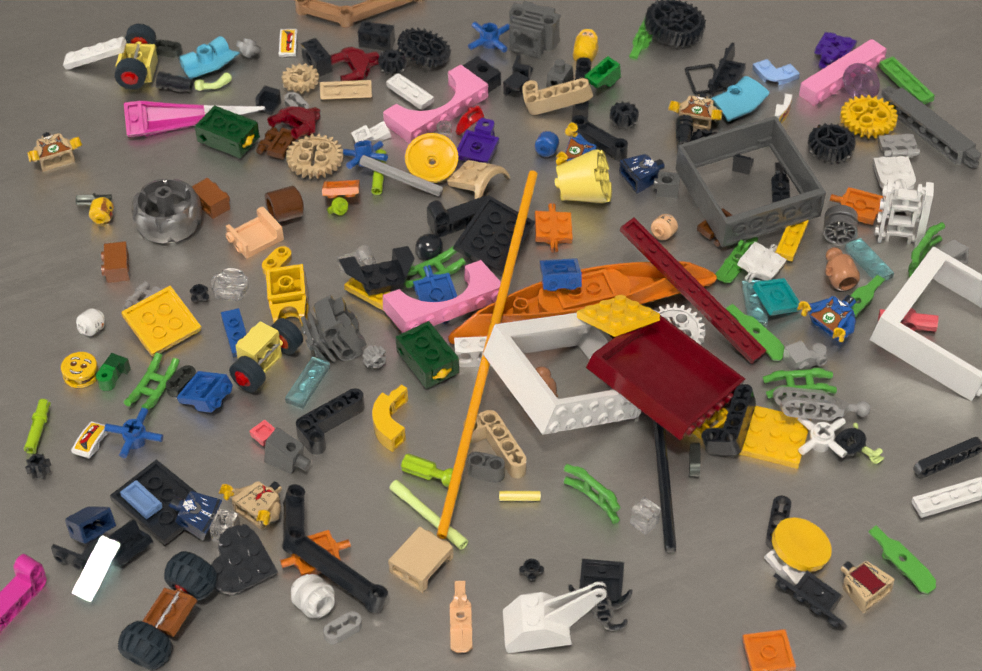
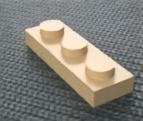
M371 80L320 82L321 100L372 98Z

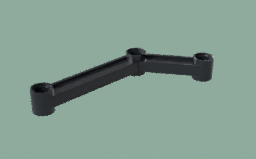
M581 57L576 61L575 80L584 78L591 71V60L589 58ZM589 100L574 104L572 122L577 125L576 133H580L585 140L612 155V159L620 162V160L626 159L628 153L627 140L616 138L588 121Z
M297 484L288 486L283 501L282 549L287 553L296 554L361 600L368 611L372 613L381 612L388 596V590L380 584H373L305 536V489Z

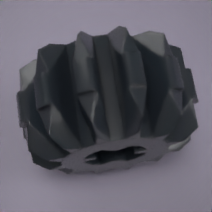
M386 49L385 52H381L378 59L380 70L385 72L386 75L390 73L393 76L395 73L403 72L407 64L405 55L401 54L399 49Z
M616 102L614 106H611L609 119L613 126H618L619 129L621 127L625 129L627 127L633 128V125L637 124L639 111L635 104H630V102Z

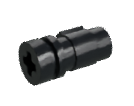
M159 71L156 77V87L166 90L172 89V91L191 92L193 79L177 75L173 76L171 73L166 74Z
M680 115L676 119L677 148L678 145L692 141L694 120L689 115Z

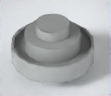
M244 38L243 41H237L236 46L240 47L241 55L251 57V55L261 51V47L256 45L257 41Z

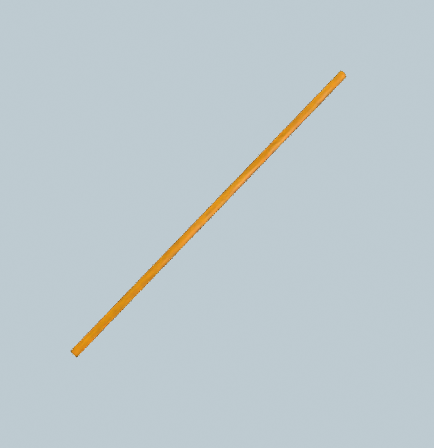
M529 171L484 350L494 325L501 323L538 175L536 171ZM483 354L436 535L440 539L447 538L490 366L489 361Z

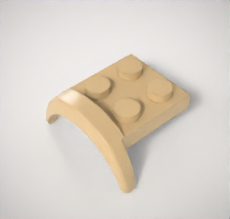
M467 160L453 173L447 182L450 187L475 191V199L483 196L487 183L494 175L501 173L506 179H510V175L501 166Z

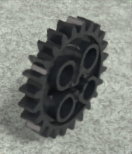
M413 27L410 30L406 29L399 35L397 45H399L398 49L401 50L400 53L405 54V58L410 57V61L415 60L417 65L422 63L423 66L427 64L429 67L432 65L435 67L438 65L442 66L443 63L446 64L449 60L451 53L450 45H447V41H442L443 37H438V33L432 34L431 30L427 32L425 28L423 31L419 27H417V30Z

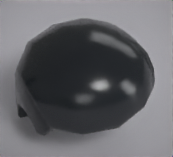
M424 234L416 241L415 254L423 260L437 257L443 251V242L435 234Z

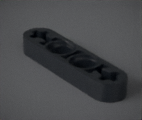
M978 437L970 438L921 459L914 465L913 470L919 478L930 476L981 453L982 441Z

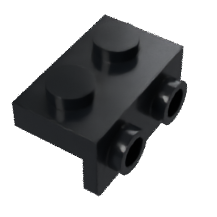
M132 519L102 540L100 545L107 558L121 566L129 562L139 552L144 551L147 546L153 543V540L149 534L140 530L136 521Z

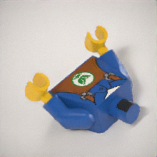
M573 122L565 129V134L573 136V138H570L566 152L561 151L557 154V165L597 149L596 145L589 143L580 133H576L578 128Z
M847 295L842 301L835 296H831L829 299L814 303H807L805 301L799 303L797 310H802L801 315L806 316L807 313H810L811 322L837 342L842 343L844 338L854 333L856 317L851 308L856 303V300L852 296Z

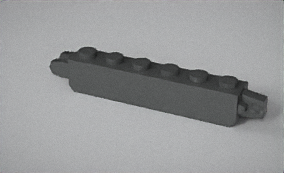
M891 86L882 89L881 95L889 101V106L894 105L893 110H897V119L953 163L959 165L965 163L973 169L979 166L978 160L981 158V153L975 148L976 144L902 87L898 90Z

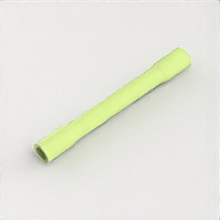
M393 481L390 485V490L400 499L406 501L438 529L441 518L415 497L400 481ZM449 526L447 539L457 548L463 550L469 541L456 529Z

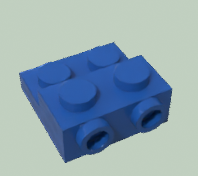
M577 258L540 261L544 290L556 291L561 288L573 290L577 287H582V274Z
M197 371L176 398L181 404L194 405L197 411L212 413L213 410L221 406L222 399L232 392L233 384L227 374Z

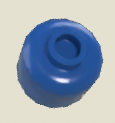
M550 131L542 132L535 141V150L543 157L554 155L559 147L558 136Z

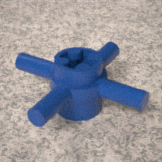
M477 22L472 23V27L480 33V38L468 44L470 50L482 45L487 49L497 47L503 53L507 51L508 47L499 41V36L509 31V24L498 29L494 23H485L482 26Z
M362 140L354 144L355 150L343 149V156L355 157L346 163L347 168L351 169L357 164L364 167L360 165V159L363 155L375 160L387 161V154L375 153L383 147V143L379 141L372 146L371 141Z
M141 408L137 418L127 420L123 427L105 424V431L122 434L125 443L119 454L121 458H127L130 449L143 447L146 439L157 442L163 441L164 435L147 432L143 425L148 409Z

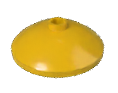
M437 133L420 135L407 147L405 153L406 167L410 174L429 182L443 181L451 176L457 167V148L444 135ZM431 161L435 162L434 165H430L429 163Z

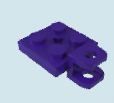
M825 32L815 47L814 52L821 55L819 68L824 69L827 65L853 51L857 40H853L850 37H842L832 32Z
M481 118L474 128L475 132L465 131L457 147L458 160L490 163L499 144V137H495V131L493 130L495 126L493 120Z

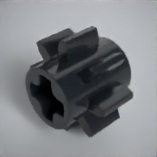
M33 454L29 460H26V472L31 474L33 479L44 478L47 473L51 472L49 468L51 466L50 459H45L44 454Z

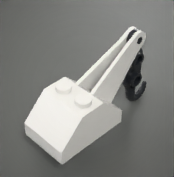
M595 582L587 587L559 597L544 592L520 595L503 609L505 647L507 653L572 645L570 626L591 609H593L595 619L601 622L605 629L610 631L623 629L627 625L628 620L624 619L620 624L610 623L614 612L611 598L606 592V585L602 582Z

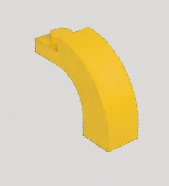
M402 384L396 390H392L389 396L382 392L376 399L372 410L375 436L391 452H394L406 440L405 427L391 418L408 401L407 388Z

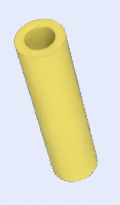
M499 491V501H540V491Z

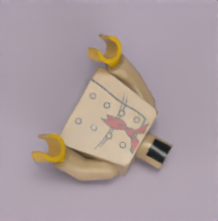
M274 481L267 487L261 482H255L242 488H232L228 484L221 485L219 494H224L223 498L225 500L232 498L234 512L262 531L269 522L279 520L281 504L278 494L282 491L279 483Z

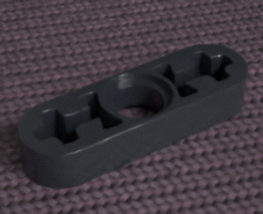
M783 495L775 497L772 504L766 535V545L771 549H774L772 534L777 527L773 521L775 519L784 520L790 516L792 503L788 497ZM780 504L784 505L783 512H779Z

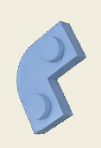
M768 59L754 63L752 67L754 72L764 82L769 80L778 82V85L797 80L800 75L791 64L776 69Z

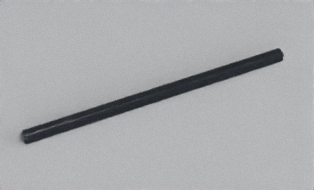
M653 420L664 546L667 553H673L676 551V537L665 428Z

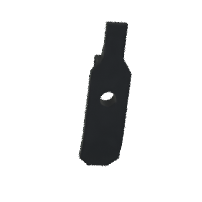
M775 162V175L771 178L772 203L790 198L789 178L780 162Z

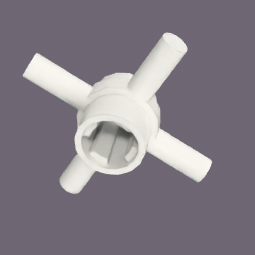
M840 417L831 425L826 422H819L815 425L807 418L797 419L811 431L810 440L798 449L800 454L804 455L811 449L817 452H825L830 447L841 458L845 457L847 452L834 441V432L846 423L844 418Z

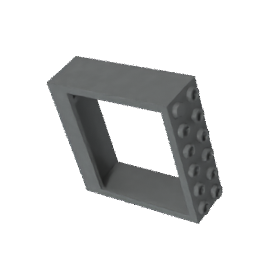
M777 116L678 145L675 169L722 247L821 216L826 191ZM769 146L800 195L726 217L696 168Z

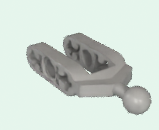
M782 386L776 388L773 392L774 401L781 407L783 413L789 417L829 421L836 417H844L848 411L856 412L857 415L862 417L867 416L871 411L869 403L865 401L849 404L822 390ZM783 393H785L788 397H783V399L781 400L779 396H782ZM805 394L807 395V398H801L799 396ZM805 409H813L811 412H805ZM831 409L832 411H829V414H827L824 410Z

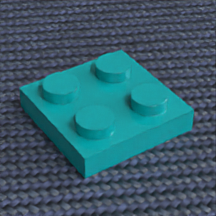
M785 278L758 281L752 286L770 316L800 311L797 310L800 301Z

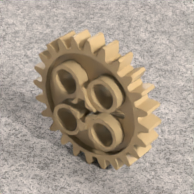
M311 134L309 138L304 135L303 140L298 138V142L293 141V146H288L289 150L286 151L288 168H291L292 172L296 171L297 176L302 173V178L309 175V179L313 176L319 179V175L326 177V173L332 175V170L337 171V166L341 167V162H343L342 146L338 145V140L333 141V137L327 139V135L321 137L318 134L317 137H314Z

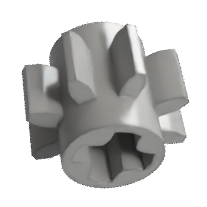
M376 344L369 345L363 351L364 364L367 367L371 366L373 369L381 367L386 361V356L384 355L386 351L382 346L378 347Z

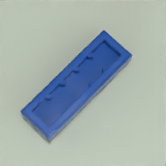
M239 308L221 312L233 358L237 357V342L247 335Z

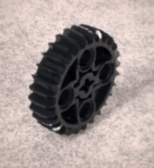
M656 0L655 3L648 7L644 20L645 30L648 31V35H652V39L656 38L657 42L661 41L663 45L665 43L669 44V47L674 45L675 48L677 46L683 48L684 45L689 47L690 44L694 45L699 42L706 25L702 11H698V7H693V4H687V1L682 2L681 0Z

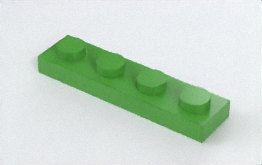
M894 56L879 62V68L900 88L905 89L924 105L934 101L935 95Z

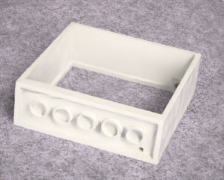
M933 246L882 314L870 340L972 402L976 395L980 397L982 394V371L900 323L932 279L982 308V274Z
M577 313L494 325L483 355L543 435L635 419L641 414L639 408L614 389L557 399L524 355L525 353L578 345L590 360L592 354L611 341L612 338L608 333L578 319Z

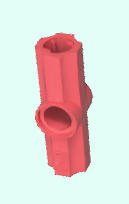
M911 308L900 323L913 331L936 332L938 316L920 314ZM884 309L879 310L878 321L885 312Z

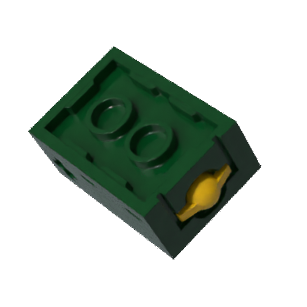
M215 105L195 125L197 142L240 159L260 138L257 121Z
M429 321L396 336L397 353L426 389L460 373L459 357Z

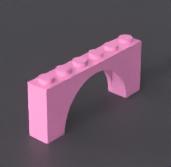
M460 64L448 72V85L455 91V95L447 104L428 111L409 110L395 104L383 112L384 122L389 129L410 144L418 136L434 132L467 111L469 107H473L488 97V84Z
M480 260L465 266L464 280L468 288L458 297L443 302H424L407 296L399 289L383 295V310L402 333L427 321L435 326L496 302L501 282Z

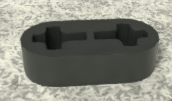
M156 40L157 56L177 58L182 55V45L179 42Z
M185 365L181 367L166 382V390L169 396L177 397L196 374L193 366Z
M690 442L689 476L700 477V442Z

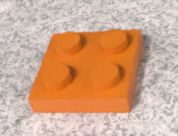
M360 180L324 182L322 196H327V198H336L338 195L354 197L356 194H359Z
M785 629L742 636L750 671H795L796 665Z

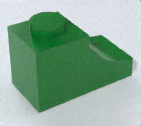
M607 56L589 71L584 78L597 89L602 85L611 87L621 78L620 64Z

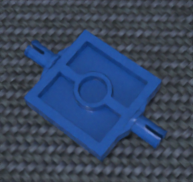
M427 265L423 268L426 277L413 281L415 293L420 301L443 302L458 297L450 274H433L431 265H428V268Z

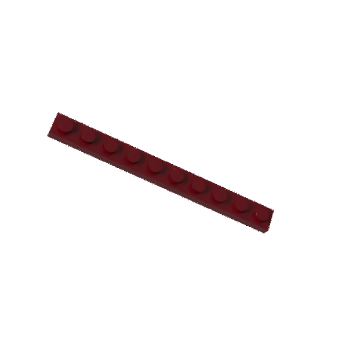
M635 217L621 226L619 231L751 364L765 354L767 350Z

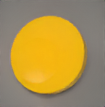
M795 517L782 520L773 531L772 544L775 552L786 564L804 572L807 570L809 572L818 571L826 565L831 557L832 547L828 537L817 525L808 520Z

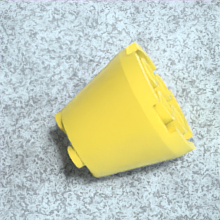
M603 150L589 151L556 166L558 178H555V185L557 189L560 188L562 201L606 203L611 201L612 183L609 182V165Z

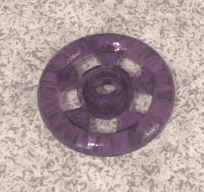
M854 63L844 71L843 85L846 92L852 98L854 96L861 98V95L865 98L868 95L871 98L877 96L880 90V81L876 72L871 67L863 63ZM861 70L865 71L867 74H861ZM852 72L856 74L854 79L850 76ZM869 80H872L873 86H870ZM867 89L869 94L864 95L863 91Z

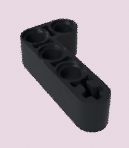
M482 196L449 209H445L440 201H433L427 206V223L438 237H444L463 230L472 220L487 196Z
M742 384L735 389L723 428H708L702 432L701 437L707 453L734 456L742 451L756 406V399L750 385Z
M357 388L350 389L297 419V437L311 454L319 455L326 450L324 433L364 411L363 392Z

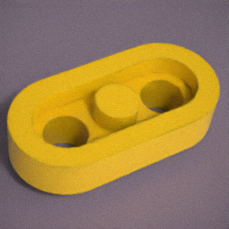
M285 246L277 247L262 262L263 273L266 275V269L285 267L292 259L291 250Z

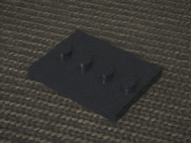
M488 195L454 244L453 249L475 262L481 260L490 271L501 276L506 264L518 211ZM528 217L520 246L535 225V221Z
M156 459L113 492L110 498L111 501L162 544L166 545L185 530L175 522L179 511L169 507L173 496L186 500L190 491H196ZM136 480L156 497L163 506L162 509L148 519L144 518L131 506L120 493V491Z

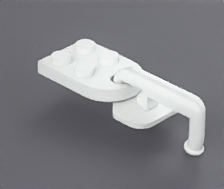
M908 156L873 158L872 164L882 189L883 185H887L888 179H892V184H895L896 181L899 182V189L914 190L916 177ZM891 192L889 205H891L892 199H894V192ZM918 201V208H921V201ZM895 210V212H905L906 216L912 217L913 211Z

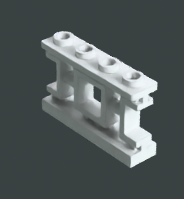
M888 179L887 185H883L882 196L885 197L880 200L879 209L882 212L878 211L877 222L879 225L876 224L874 235L878 236V243H881L882 239L889 242L890 236L907 237V244L915 242L914 247L918 246L925 235L933 200L934 183L926 182L925 187H922V184H918L917 190L899 189L898 181L892 184V179ZM891 192H894V199H892L891 205H889ZM921 195H923L921 208H918V201H920ZM895 210L913 211L912 217L894 215ZM889 218L886 231H884L885 220ZM915 222H918V223H917V227H916V232H915V234H913V228L915 227Z

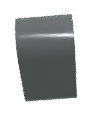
M478 451L468 455L467 469L471 477L493 483L501 482L505 478V461L502 457Z

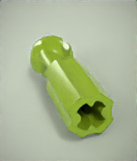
M409 453L405 455L401 464L402 471L427 480H431L433 477L438 478L444 486L449 487L453 468L446 470L438 469L435 462Z

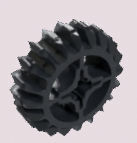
M831 122L830 125L824 123L823 126L818 125L817 128H813L809 134L807 145L809 152L812 153L813 157H817L818 160L823 159L824 163L826 161L831 163L836 161L839 163L841 160L846 161L847 158L851 157L855 150L856 141L850 129H846L845 126H839V123L833 125Z

